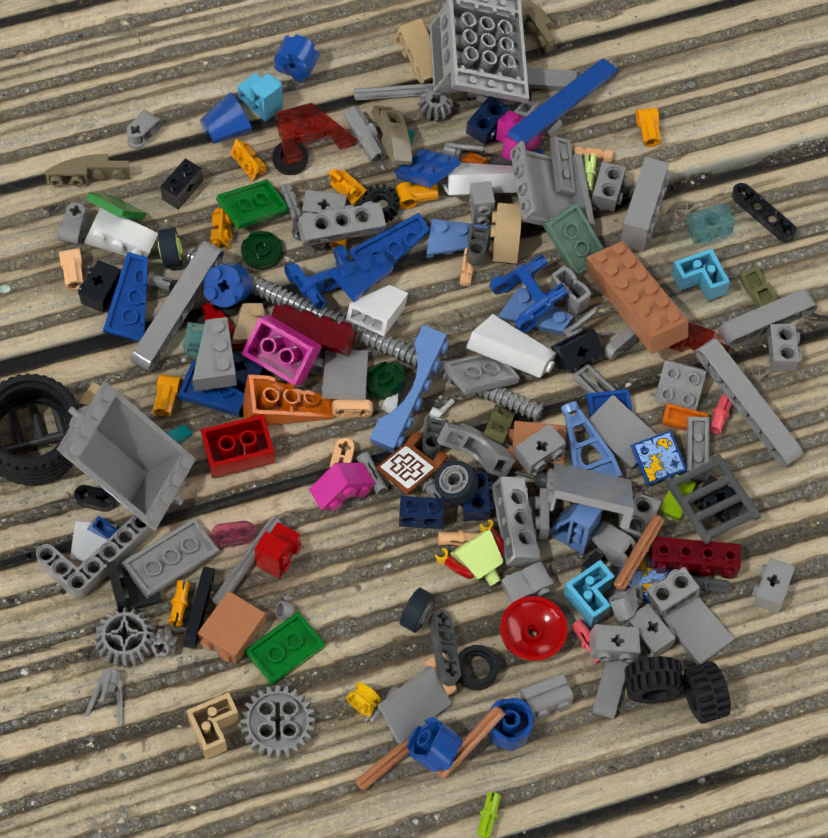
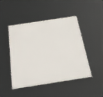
M75 521L70 560L85 561L107 541L87 530L91 522ZM108 553L105 557L111 558L113 553Z

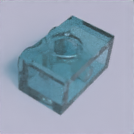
M726 203L689 213L685 222L694 245L707 243L718 237H727L733 232L735 221Z

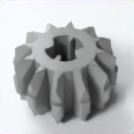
M427 88L426 93H422L420 96L419 108L421 109L422 116L427 115L428 120L434 118L436 122L438 118L445 120L446 115L451 114L453 101L450 93H434V90L431 91Z

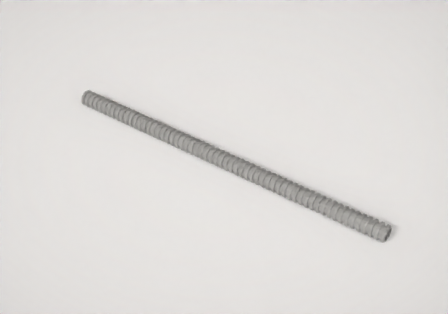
M191 248L185 258L186 265L190 263L197 252L196 248ZM251 273L248 274L252 280L250 294L260 295V298H266V301H272L273 304L278 303L279 306H283V304L290 305L299 312H302V310L310 311L316 317L328 316L333 319V322H348L353 325V328L358 333L355 341L360 340L361 344L371 345L372 349L377 348L379 352L389 353L390 357L395 356V359H401V362L406 361L408 365L413 364L415 368L418 366L415 347L412 348V345H406L405 342L400 343V340H394L392 336L388 337L387 334L382 336L346 320L347 316H341V313L335 314L334 310L329 311L327 307L321 309L319 305L320 310H316L309 299L306 300L305 297L300 298V295H294V292L289 293L287 289L283 290L282 287H277L276 284L271 285V282H265V279H260L258 276L254 277V274ZM439 358L440 366L436 373H432V376L437 375V378L440 379L442 377L443 381L449 380L450 384L455 383L443 369L444 363L447 361L444 360L442 362L441 358ZM498 387L473 393L474 395L479 394V397L484 396L485 400L491 399L492 403L497 402L499 406L502 404L503 408L508 407L510 411L515 410V413H521V416L526 415L528 419L533 418L534 422L540 419L544 410L543 404L538 405L536 401L531 402L530 398L520 397L519 393L513 394L512 390L507 391L505 387L503 389Z

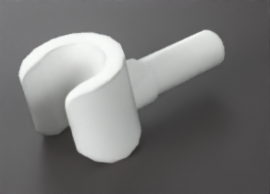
M450 399L441 409L433 407L430 412L431 419L442 420L446 410L455 401Z

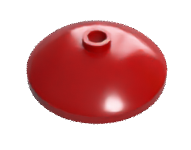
M537 596L523 597L514 601L503 613L500 623V634L506 648L515 656L527 661H543L556 655L565 644L568 633L567 621L561 609L552 601ZM533 631L536 633V636L531 637L528 633Z

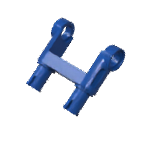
M343 245L333 248L335 264L337 266L350 263L348 253ZM291 262L284 265V271L289 282H294L302 295L305 298H309L316 310H320L317 304L320 305L321 309L326 306L327 302L321 295L322 293L340 287L330 275L332 269L306 277L298 264Z
M539 254L538 257L528 264L522 263L506 276L500 275L495 277L489 284L494 294H502L503 292L507 293L523 282L536 301L535 304L519 314L520 317L515 321V326L523 333L530 331L535 326V321L553 309L554 303L569 294L562 283L547 294L542 292L533 278L536 272L549 265L542 254Z

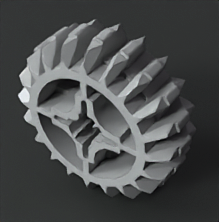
M126 607L123 608L122 613L115 609V615L112 616L110 613H107V620L101 619V626L96 627V633H98L94 636L97 642L95 644L96 649L100 650L99 654L101 657H106L107 663L114 660V666L116 667L120 662L123 663L125 668L128 662L135 666L137 659L141 662L144 661L143 654L147 656L151 654L148 647L153 645L149 638L155 634L153 633L155 631L154 625H150L151 620L149 617L144 618L143 612L137 614L134 608L130 613ZM129 624H133L139 627L142 630V632H138V630L131 629L129 627ZM125 630H126L127 635H128V636H127L128 639H125V645H124L123 636H125ZM108 643L120 646L122 651L113 649ZM139 644L137 647H135L134 649L130 650V648H131L133 645Z

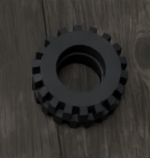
M665 656L647 657L634 661L625 667L627 695L634 702L646 704L666 702L680 696L685 691L681 663L675 658Z
M713 661L685 668L683 682L686 699L694 717L699 723L703 724L729 716L731 709L729 690L719 667Z

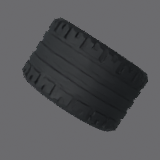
M35 373L19 374L0 382V421L13 408L23 404L38 403L50 406L61 414L67 423L65 434L70 428V420L73 417L68 410L70 407H74L78 411L79 408L73 394L69 393V389L63 386L61 382H56L52 377L49 378L46 375L41 376ZM59 444L50 452L36 457H20L11 454L0 445V476L6 477L8 481L15 482V484L37 486V484L51 483L56 478L59 479L62 475L66 474L68 469L72 468L74 464L56 450Z

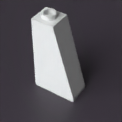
M460 163L461 165L438 181L448 195L469 194L470 183L491 181L493 193L517 192L513 166Z
M494 314L472 331L466 347L539 378L546 372L549 373L555 365L553 360L556 353Z

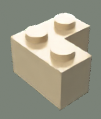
M498 203L497 211L492 213V223L496 224L491 225L490 237H494V240H490L489 253H493L492 261L517 263L522 218L520 205Z
M229 692L186 710L188 721L205 759L227 751L226 741L221 729L239 722L238 711Z

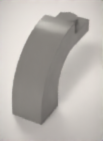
M446 422L437 439L439 445L462 451L474 457L483 465L487 473L506 477L515 462L512 454L498 441L483 435L482 431L462 423L460 426Z

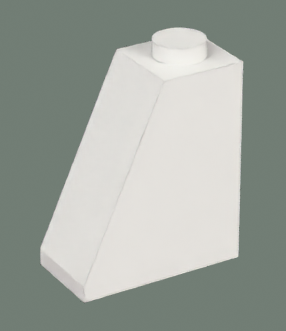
M388 285L360 297L355 302L351 301L349 304L346 320L385 336L405 309L408 293Z

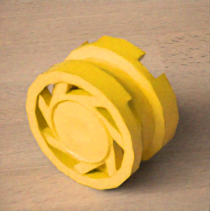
M358 682L355 685L356 689L353 692L350 691L346 699L355 710L366 717H370L374 713V708L382 700L373 689L362 682Z

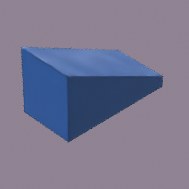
M100 516L94 518L87 530L106 540L118 530Z

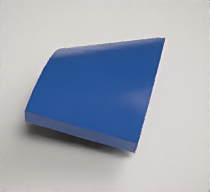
M232 92L228 93L200 119L206 136L211 137L213 144L252 131L242 107Z

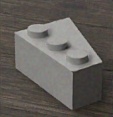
M227 317L205 321L192 379L194 392L237 386Z

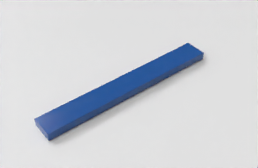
M602 58L508 131L507 136L517 143L524 141L526 145L616 75L618 68Z

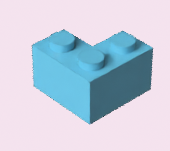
M254 73L237 86L238 98L265 122L283 109L282 83L279 79L273 78L269 73L264 77Z
M713 249L674 261L671 275L680 291L699 285L707 301L727 295L730 281Z
M601 560L567 582L564 589V596L590 627L606 618L611 607L602 593L612 587L615 576Z

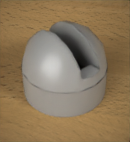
M279 601L275 609L276 617L278 619L291 618L294 615V606L287 601Z

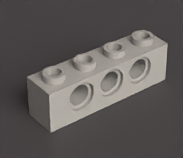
M373 201L365 202L362 206L356 207L354 205H347L340 210L331 208L317 214L313 212L304 213L299 217L297 223L303 247L382 233L386 227L381 203H374ZM363 216L366 222H360L356 217ZM341 219L345 221L346 225L340 226L336 220ZM322 223L326 229H319L316 224Z
M500 477L492 485V492L500 535L504 540L506 566L528 567L540 558V548L537 546L536 528L532 520V508L528 500V488L525 484V479L522 477Z

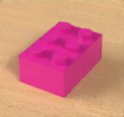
M265 315L258 318L242 355L296 386L305 382L322 345L276 318Z

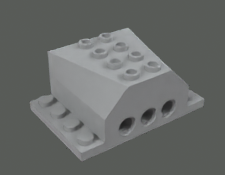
M446 0L445 5L429 25L434 93L471 92L526 103L529 100L521 0Z

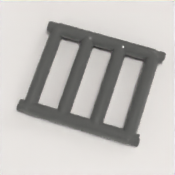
M716 454L713 460L673 479L668 477L664 480L668 489L706 545L712 541V538L751 519L756 521L761 518L757 508L720 454ZM717 467L725 476L685 496L678 488L679 485ZM729 484L736 493L697 513L689 505V503ZM739 502H742L747 509V512L708 531L700 522Z

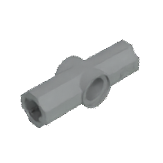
M353 106L348 108L344 113V118L352 130L357 146L363 148L371 163L381 162L387 156V152L378 139L375 126L367 121L360 107Z

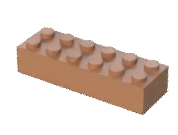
M623 241L587 256V274L651 354L688 338V320Z

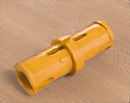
M184 580L177 581L175 596L171 600L172 610L168 623L173 626L177 618L175 627L183 625L184 612L189 604L187 598L191 584L186 581L184 589H182Z

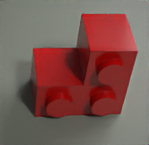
M277 522L271 533L265 531L254 549L256 567L280 578L283 572L286 573L291 566L290 560L293 555H297L301 550V534Z

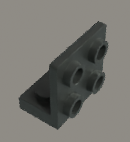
M115 561L106 563L119 613L123 612L124 607L127 610H132L133 608L136 609L162 601L160 591L147 599L124 568H117Z

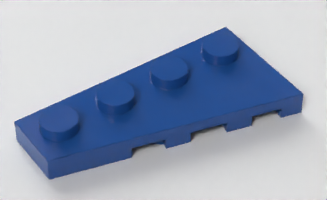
M417 213L350 249L348 254L353 261L382 252L394 265L424 238L430 229L421 215Z
M127 252L103 328L104 333L140 342L145 334L148 257Z

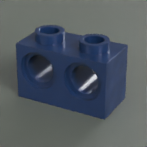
M489 96L467 121L466 134L487 145L490 140L496 138L498 119L507 113L510 107Z
M487 471L475 472L479 482L478 485L481 488L477 489L473 498L462 504L463 521L489 520L490 512H494V500L489 499V492H492V479H488ZM480 504L483 507L478 509L475 508L473 505Z
M400 496L399 527L443 529V498Z

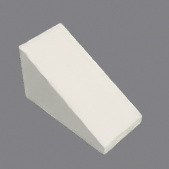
M398 393L386 398L382 410L390 413L397 408Z

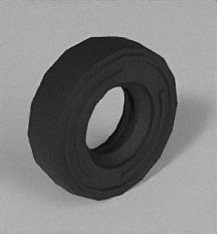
M286 140L280 142L275 147L272 153V162L280 173L296 175L306 168L309 157L308 151L301 142ZM288 152H294L298 155V160L294 163H287L283 160V156Z

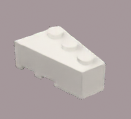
M100 208L84 244L124 256L127 255V252L148 257L158 233L130 219L119 218Z

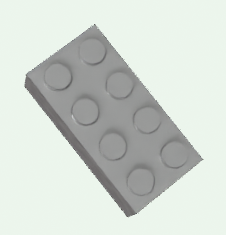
M649 157L644 159L623 224L620 240L628 248L644 251L645 245H650L652 232L656 226L658 213L661 210L663 197L666 194L671 172L668 171L669 163Z

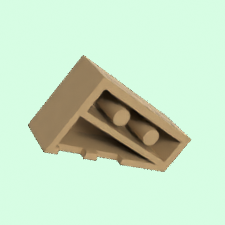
M421 18L400 26L393 40L396 44L400 43L403 47L402 55L404 58H409L412 64L410 68L419 83L425 84L433 82L430 31L428 25L423 23Z

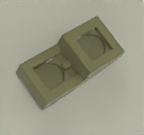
M758 266L738 275L746 292L758 308L778 300L770 282L766 283Z
M495 405L483 435L503 443L515 413Z

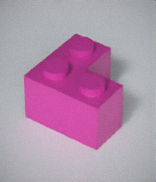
M509 110L498 119L496 140L504 143L502 157L512 161L510 151L519 143L507 136L512 127L525 117ZM542 132L525 145L527 151L534 152L540 147Z
M335 463L309 488V491L320 510L335 511L343 505L342 503L348 497L361 498L366 496L376 483L364 463Z

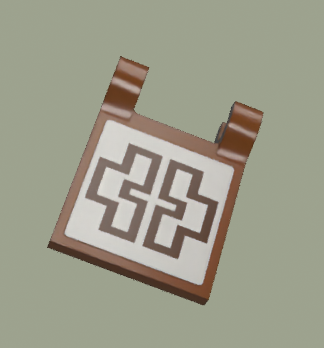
M417 431L410 436L404 445L376 467L377 471L407 495L438 471L441 466L447 463L445 460L448 459V455L443 451L438 453L434 460H431L418 450L422 445L420 440L423 436Z

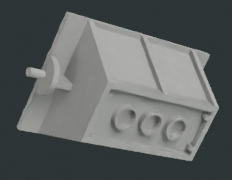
M104 381L89 406H83L78 411L74 407L69 408L68 412L73 415L69 423L70 428L56 450L152 530H156L171 502L174 501L178 505L183 503V500L176 494L196 458L110 384Z

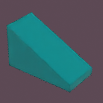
M185 425L167 432L179 445L193 435Z

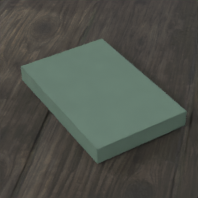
M577 202L572 203L542 224L566 266L573 271L576 277L587 270V256L604 249Z

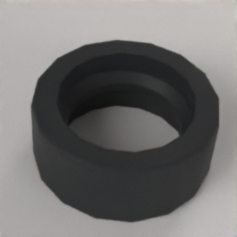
M471 645L464 648L458 655L461 677L458 681L470 690L480 691L488 688L494 683L498 674L496 655L490 648L483 645ZM480 656L489 662L490 672L482 679L470 678L463 669L465 661L470 657Z

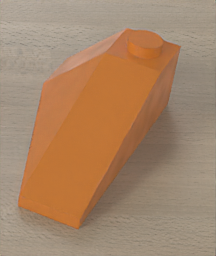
M249 374L247 376L243 400L244 419L264 414L268 426L332 420L334 418L332 414V399H323L321 394L310 390H300L290 383L284 384L275 381L276 378L271 376Z

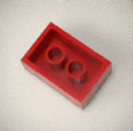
M264 414L200 429L202 444L212 478L275 463V451Z

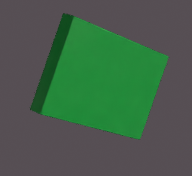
M268 179L218 194L216 197V201L237 229L286 214L289 211L288 205Z
M88 192L86 197L87 201L119 218L144 220L147 214L113 195Z
M296 612L291 618L285 620L245 649L244 653L269 684L273 686L324 649L326 644L302 615Z

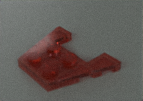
M313 103L276 112L275 119L278 134L281 137V148L284 151V162L286 165L303 159V153L297 146L299 143L330 135L339 150L356 145L357 140L354 136Z

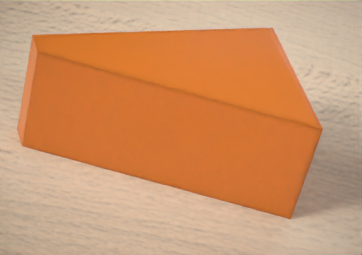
M469 152L461 159L464 163L489 164L487 158Z

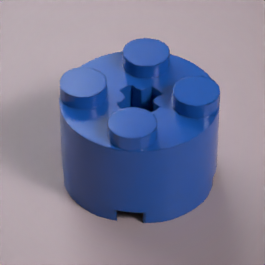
M286 35L274 56V68L278 72L292 76L294 80L302 82L312 73L320 57V51L318 50L317 52L314 49L315 44L303 36L295 35L294 37H289V35Z
M232 262L211 268L204 279V295L206 299L219 307H230L245 300L252 289V280L246 272L247 270L242 265Z
M513 697L511 699L503 698L496 701L491 706L489 712L493 707L498 706L505 715L487 735L496 746L508 751H515L525 745L531 737L534 723L533 714L530 706L523 700Z
M431 717L424 720L426 722L425 725L422 727L417 726L408 740L407 749L410 750L409 756L429 771L437 772L442 769L446 771L452 766L453 758L461 747L463 740L455 731L440 720Z

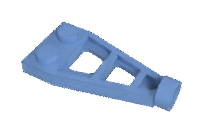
M574 401L563 405L561 411L565 418L572 466L621 477L622 474L613 453L579 409L577 402ZM578 426L585 427L590 439L578 443L575 438L574 428ZM591 445L596 448L601 459L600 461L585 465L581 459V449Z

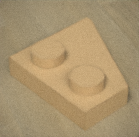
M262 303L242 304L238 313V320L235 324L234 335L231 338V344L247 343L258 318L265 316Z

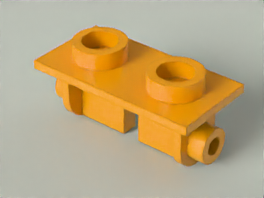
M236 139L230 154L249 178L255 181L257 174L264 175L267 172L266 165L259 157L253 158L256 153L247 142H240Z
M338 169L330 170L329 177L332 181L329 184L340 194H346L347 201L352 205L367 191L344 169L341 172Z
M222 207L216 208L212 213V227L217 229L211 230L210 243L218 248L224 244L227 249H230L233 222Z

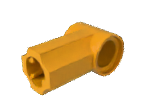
M657 107L636 109L637 127H640L643 144L648 146V148L661 144Z
M403 182L395 188L399 197L400 208L411 209L417 203L437 200L439 197L437 184L429 188L419 184L413 185L411 182Z
M159 374L156 387L157 395L153 406L154 414L164 418L171 416L176 396H178L182 385L181 377Z

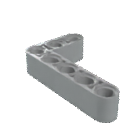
M133 515L78 568L50 544L38 547L36 557L40 568L72 597L82 599L109 575L107 562L115 561L116 567H118L150 537L153 530L147 525L143 528L137 527L144 522ZM124 538H130V539H131V540H130L129 542H127V543L121 542ZM108 553L115 554V556L111 558L105 557ZM46 555L52 556L49 560L42 559ZM92 568H99V571L96 573L89 572ZM61 569L68 570L64 574H58ZM77 583L83 584L80 588L73 587Z

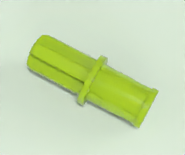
M488 792L486 795L484 808L480 811L481 820L477 835L481 838H490L494 821L498 819L496 813L501 800V795L494 792V796H492V792Z

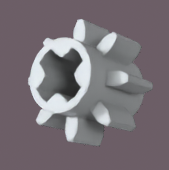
M160 628L157 635L150 636L149 640L153 642V645L148 648L153 650L155 656L167 658L169 652H175L176 646L174 644L177 638L173 637L171 630L162 631Z

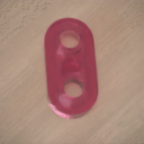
M249 521L218 524L211 531V538L218 547L249 544L256 535L255 527ZM247 532L248 535H247V536H241V533ZM225 535L226 538H225V539H219V536Z

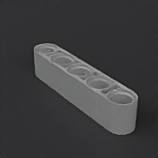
M802 289L723 323L718 328V332L728 348H734L767 334L770 324H790L812 314L818 306L808 290Z

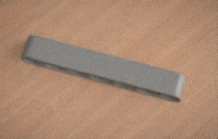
M207 241L200 245L133 351L131 362L148 371L154 369L204 290L206 274L211 268L221 263L224 250Z
M713 338L695 350L698 360L782 467L788 466L803 455L799 444L718 340Z

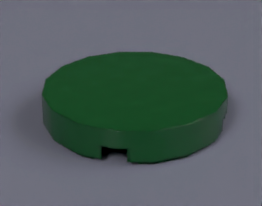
M257 231L249 234L241 245L243 261L248 266L258 270L272 268L282 257L281 241L268 231Z
M385 361L373 366L367 372L366 389L369 394L375 398H387L397 394L404 387L407 380L406 372L401 364L395 361H391L392 363Z

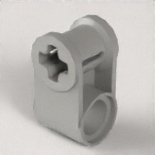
M142 110L127 127L128 145L134 149L142 148L160 130L163 121L149 111Z
M71 203L67 207L59 227L58 240L77 245L80 244L87 221L85 208L82 204Z
M634 584L631 588H627L624 591L615 589V592L608 601L617 621H624L633 617L643 602V592L638 584Z

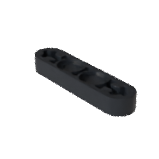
M738 183L733 187L732 199L782 242H790L794 239L796 233L795 225L746 183ZM759 203L762 208L758 210L753 209L751 204ZM769 215L774 216L777 221L773 223L768 222L766 217ZM783 231H790V233H783Z
M204 566L202 569L183 643L185 648L196 649L198 632L203 624L215 578V568Z

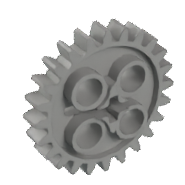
M276 685L273 692L268 686L266 694L259 690V698L251 696L253 704L245 703V708L248 711H242V717L245 718L241 720V726L245 727L242 729V735H248L245 738L246 743L252 742V750L259 747L260 756L266 751L269 759L273 753H276L277 759H280L281 753H284L289 758V751L291 750L297 755V747L305 749L304 740L311 741V736L308 733H314V727L310 726L315 724V718H312L314 710L309 709L310 701L304 702L305 697L303 694L297 697L296 689L288 693V686L283 691H280L279 686ZM277 703L280 704V741H276ZM265 708H269L272 710V712L269 715H263L261 713V711ZM286 708H293L295 710L292 714H286L283 711ZM288 729L296 732L293 736L284 735V732ZM264 730L272 731V735L269 737H264L261 733Z

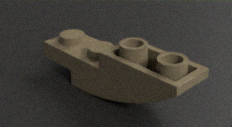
M521 0L523 27L526 26L529 33H533L538 46L543 48L547 54L554 51L555 38L551 34L552 21L531 0Z
M374 105L372 114L383 133L381 142L391 162L396 165H411V144L401 111H395L392 107Z
M94 154L61 162L47 169L45 176L47 185L56 187L73 185L79 187L89 185V178L96 180L130 179L129 161H110L109 154Z

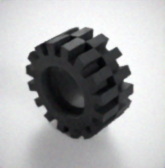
M376 184V188L370 186L369 191L367 190L362 195V204L369 201L385 200L388 203L387 207L382 208L385 223H388V218L392 221L394 216L398 214L399 197L395 190L392 192V187L390 186L386 189L385 184L382 187Z

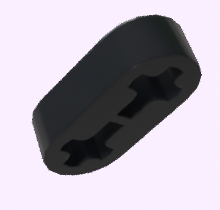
M80 485L74 491L75 501L81 507L101 512H109L115 507V498L102 488ZM87 492L88 497L81 499L80 495H84V493ZM108 497L109 502H106L105 505L102 504L101 500H105Z

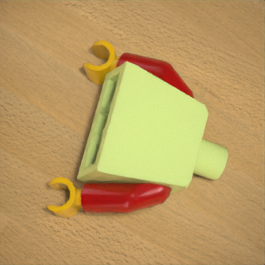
M489 519V527H484L480 523L481 533L450 553L451 556H449L445 548H442L441 551L445 556L438 557L435 554V557L439 564H445L454 573L473 580H478L484 576L488 584L492 586L501 580L495 568L503 563L504 540L497 530L493 528V521Z

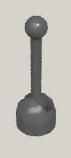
M512 468L509 471L513 474L534 479L536 486L546 488L547 472L541 471L536 475H529Z

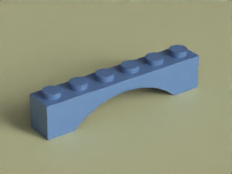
M425 325L422 326L414 343L418 366L413 387L405 400L396 409L378 419L370 436L372 445L394 453L397 448L399 449L403 445L405 440L403 435L406 429L410 430L414 421L412 416L415 410L419 411L422 405V394L424 391L427 392L432 382L430 377L432 373L438 371L440 361L438 360L441 354L445 355L449 346L447 334Z

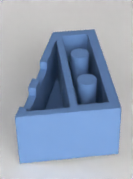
M574 503L558 515L549 528L548 535L584 555L593 542L590 536L600 524L603 509Z

